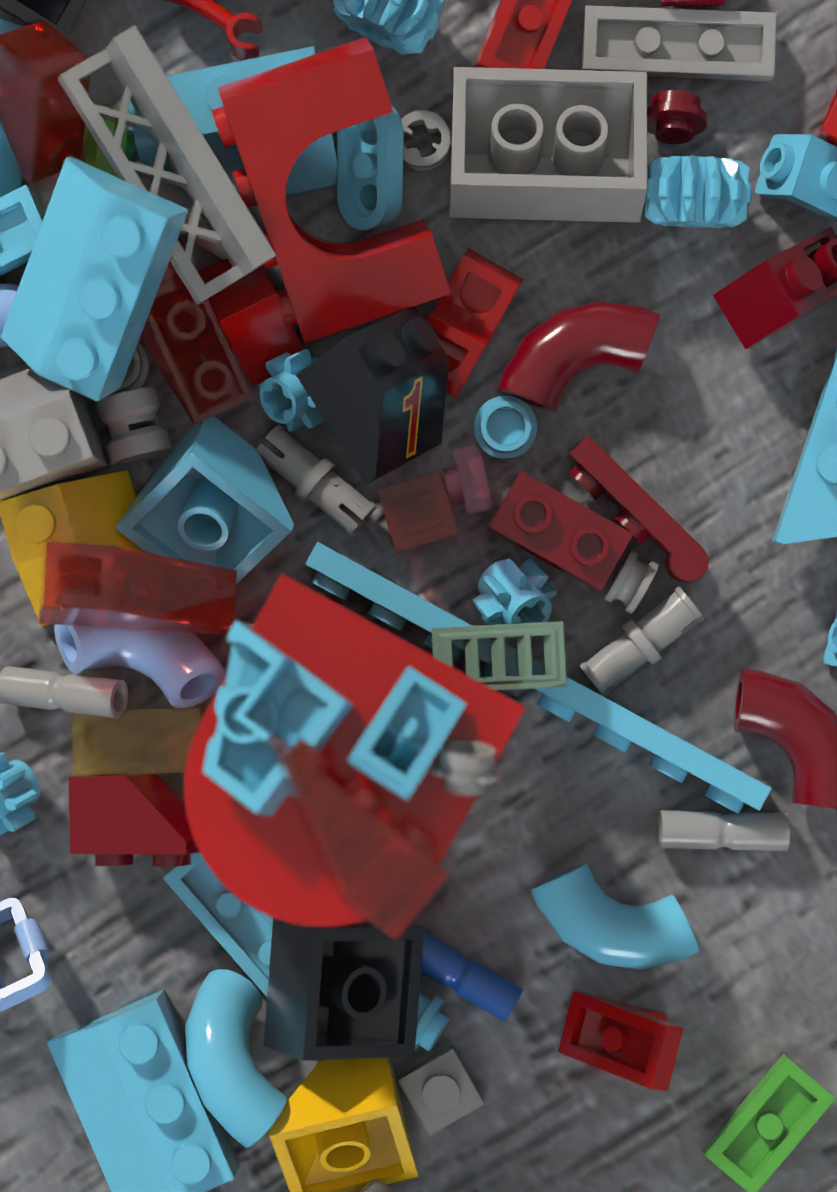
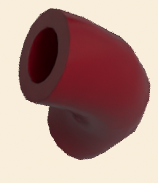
M597 301L560 310L524 336L504 369L496 390L506 396L517 397L531 406L556 412L562 394L571 379L586 368L604 364L639 373L656 330L660 314L642 307Z
M742 669L739 674L735 696V732L756 734L771 739L786 752L793 766L794 791L792 803L837 809V715L835 711L802 683L760 670Z

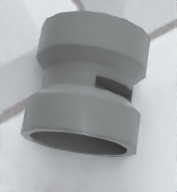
M156 387L134 389L108 396L95 402L99 421L108 426L111 437L106 445L111 465L143 460L173 449L168 430L159 424L157 413L161 408V403Z

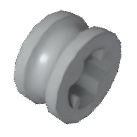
M428 110L413 111L405 115L401 119L403 125V165L417 172L432 171L441 166L448 156L451 144L450 130L445 120L437 113ZM424 126L427 134L433 135L438 133L441 143L440 145L432 143V152L434 154L428 157H421L417 148H406L404 139H413L412 128Z
M631 549L617 570L603 599L608 602H612L615 599L621 600L625 605L624 611L632 614L651 584L659 564L653 561L649 564H642L638 560V553Z

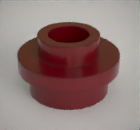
M665 90L651 97L650 107L647 108V131L654 134L660 142L684 144L691 141L693 136L702 133L706 129L707 114L701 108V99L696 94L684 90Z

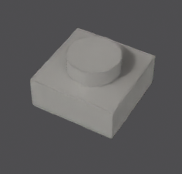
M453 1045L398 1076L401 1088L429 1136L485 1105L482 1095Z

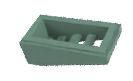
M563 621L432 628L433 657L453 667L452 640H464L466 675L493 690L567 687ZM543 635L545 674L533 675L531 636ZM504 637H517L518 676H506ZM490 638L492 677H480L478 639Z

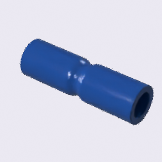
M424 930L421 973L440 985L450 986L457 995L505 1022L518 1002L523 988L479 962L466 959L460 951Z

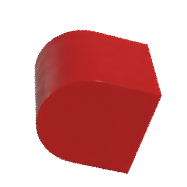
M281 574L251 629L308 669L354 705L271 817L255 814L202 772L208 741L215 735L218 717L214 710L217 697L216 692L199 723L188 752L184 774L185 809L195 844L204 861L222 884L240 900L268 916L293 924L317 927L348 925L378 916L396 907L416 892L442 861L478 796L458 795L444 789V777L438 778L431 772V765L439 762L440 749L408 800H405L347 761L407 667H412L467 704L444 742L470 740L491 745L496 749V761L526 707L503 693L493 690L469 677L463 671L447 665L433 657L432 654L297 580ZM226 676L220 686H225Z

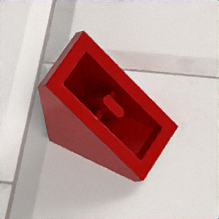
M224 259L198 271V274L203 282L207 284L233 267L228 259ZM263 265L208 298L218 322L252 387L272 377L265 365L268 361L286 352L293 355L303 350L293 326H285L281 311L285 309Z

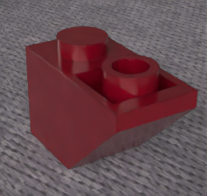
M832 227L766 259L713 294L745 350L837 297V235Z
M94 773L68 777L70 854H95L96 866L134 864V855H152L153 866L173 867L191 865V854L200 852L189 827L185 804L156 773Z

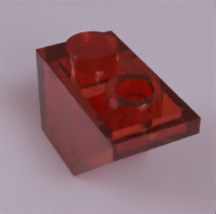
M44 19L0 35V122L21 174L30 184L60 173L66 157H73L81 161L85 123L59 83L58 77L90 57ZM90 76L80 81L87 94H89Z

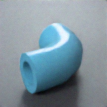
M588 863L567 869L530 888L537 907L560 939L598 964L644 970L682 961L699 953V947L692 929L679 903L672 894L656 902L640 906L619 903L605 894L595 880Z
M217 969L209 972L197 991L185 1025L187 1066L203 1105L234 1139L245 1148H249L259 1141L274 1124L286 1104L287 1097L277 1090L258 1070L250 1052L249 1033L253 1021L262 1007V997L258 989L250 980L239 973Z

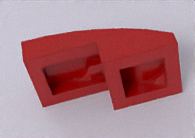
M470 248L463 254L448 282L451 294L440 297L436 307L427 318V321L433 326L438 335L439 344L450 359L446 393L454 398H457L524 280Z

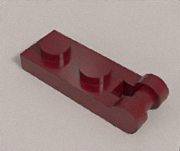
M587 435L566 457L575 466L568 473L572 480L594 500L603 493L620 510L614 517L616 523L633 533L632 539L641 545L649 538L666 555L664 565L669 577L679 582L693 581L702 577L708 569L709 563L708 555L703 547Z

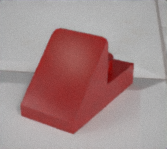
M573 991L558 1053L651 1090L668 1091L684 1028L667 1022V1015L662 1012L585 992Z

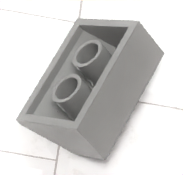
M454 67L450 218L640 223L647 193V72Z

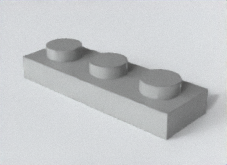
M585 5L582 70L647 72V77L772 81L775 73L777 13Z

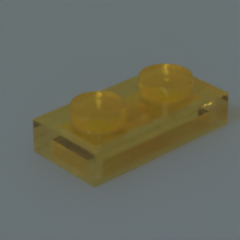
M202 708L126 709L124 714L118 719L72 713L73 775L185 773L190 745L202 719Z

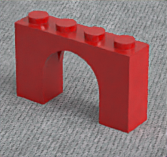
M366 37L217 87L223 106L213 109L211 112L223 147L226 148L237 144L245 167L233 171L241 199L247 208L258 205L265 226L261 231L276 254L275 257L264 265L266 269L276 265L280 269L285 288L276 290V293L285 309L281 311L285 326L298 324L304 342L308 343L451 294L433 235L424 219L354 242H331L308 233L295 222L287 210L286 185L290 171L297 158L309 145L330 133L393 112L374 49Z

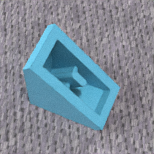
M408 666L347 761L405 800H408L467 704Z

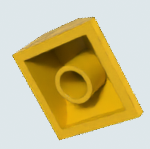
M129 470L65 482L0 501V517L13 562L41 627L54 624L57 614L72 609L111 603L123 604L164 592L155 559L115 529L118 521L137 497Z
M389 1057L320 1060L288 1099L282 1112L268 1130L290 1192H358L373 1179H378L387 1185L419 1177L397 1082Z

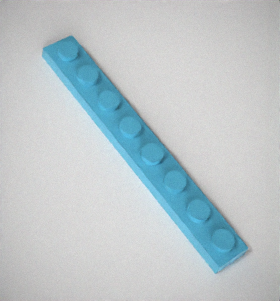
M319 542L316 543L305 565L317 571L312 581L313 584L343 600H346L351 590L373 601L368 611L369 614L402 631L407 620L429 631L430 633L424 644L433 648L432 628L472 626ZM490 638L478 639L479 659L486 662L480 674L485 677H492ZM452 640V659L458 661L463 650L465 651L464 640ZM504 643L506 676H518V652L515 648ZM532 658L533 675L545 674V665ZM566 677L567 687L534 688L542 693L536 703L538 706L568 722L571 721L575 712L584 715L598 723L592 735L625 753L631 742L654 753L649 766L680 783H683L688 772L710 784L704 796L738 814L744 803L760 811L772 789Z

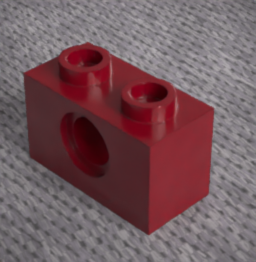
M520 471L487 528L493 534L596 592L602 591L633 536V533L523 471Z

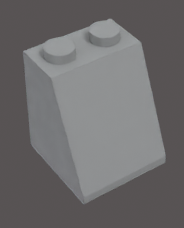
M27 363L0 372V501L53 485L75 481L112 467L84 395L38 375Z

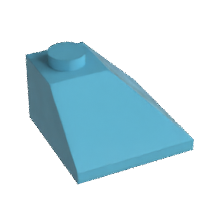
M208 412L169 452L118 521L115 529L215 605L292 531L294 523L259 452Z

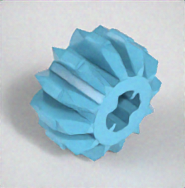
M333 0L334 12L340 20L346 22L350 30L358 32L366 37L368 41H373L384 49L390 48L400 54L422 53L427 42L433 39L440 25L439 19L444 10V0Z
M693 155L659 157L647 167L645 217L654 224H662L663 226L697 228L736 227L747 219L748 205L751 203L752 183H749V167L743 162L733 160L732 158L698 157Z

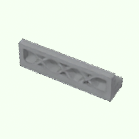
M136 26L117 35L104 50L58 77L59 83L119 179L147 191L138 176L149 178L151 180L148 192L155 195L158 194L160 182L182 187L186 190L193 203L188 224L183 223L180 234L185 235L183 248L177 240L170 257V262L197 305L276 256ZM109 65L123 88L119 111L93 104L80 81ZM130 101L140 117L128 114ZM103 119L116 122L113 134ZM125 125L148 131L154 138L158 148L153 168L130 162L120 147ZM165 158L174 173L163 171ZM200 215L210 230L198 227ZM195 238L219 244L233 268L205 284L190 261Z

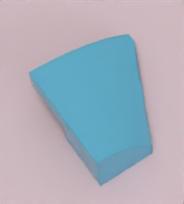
M236 620L228 633L227 641L232 642L225 686H218L214 710L218 717L215 735L208 741L202 772L255 814L272 817L354 704L242 622Z

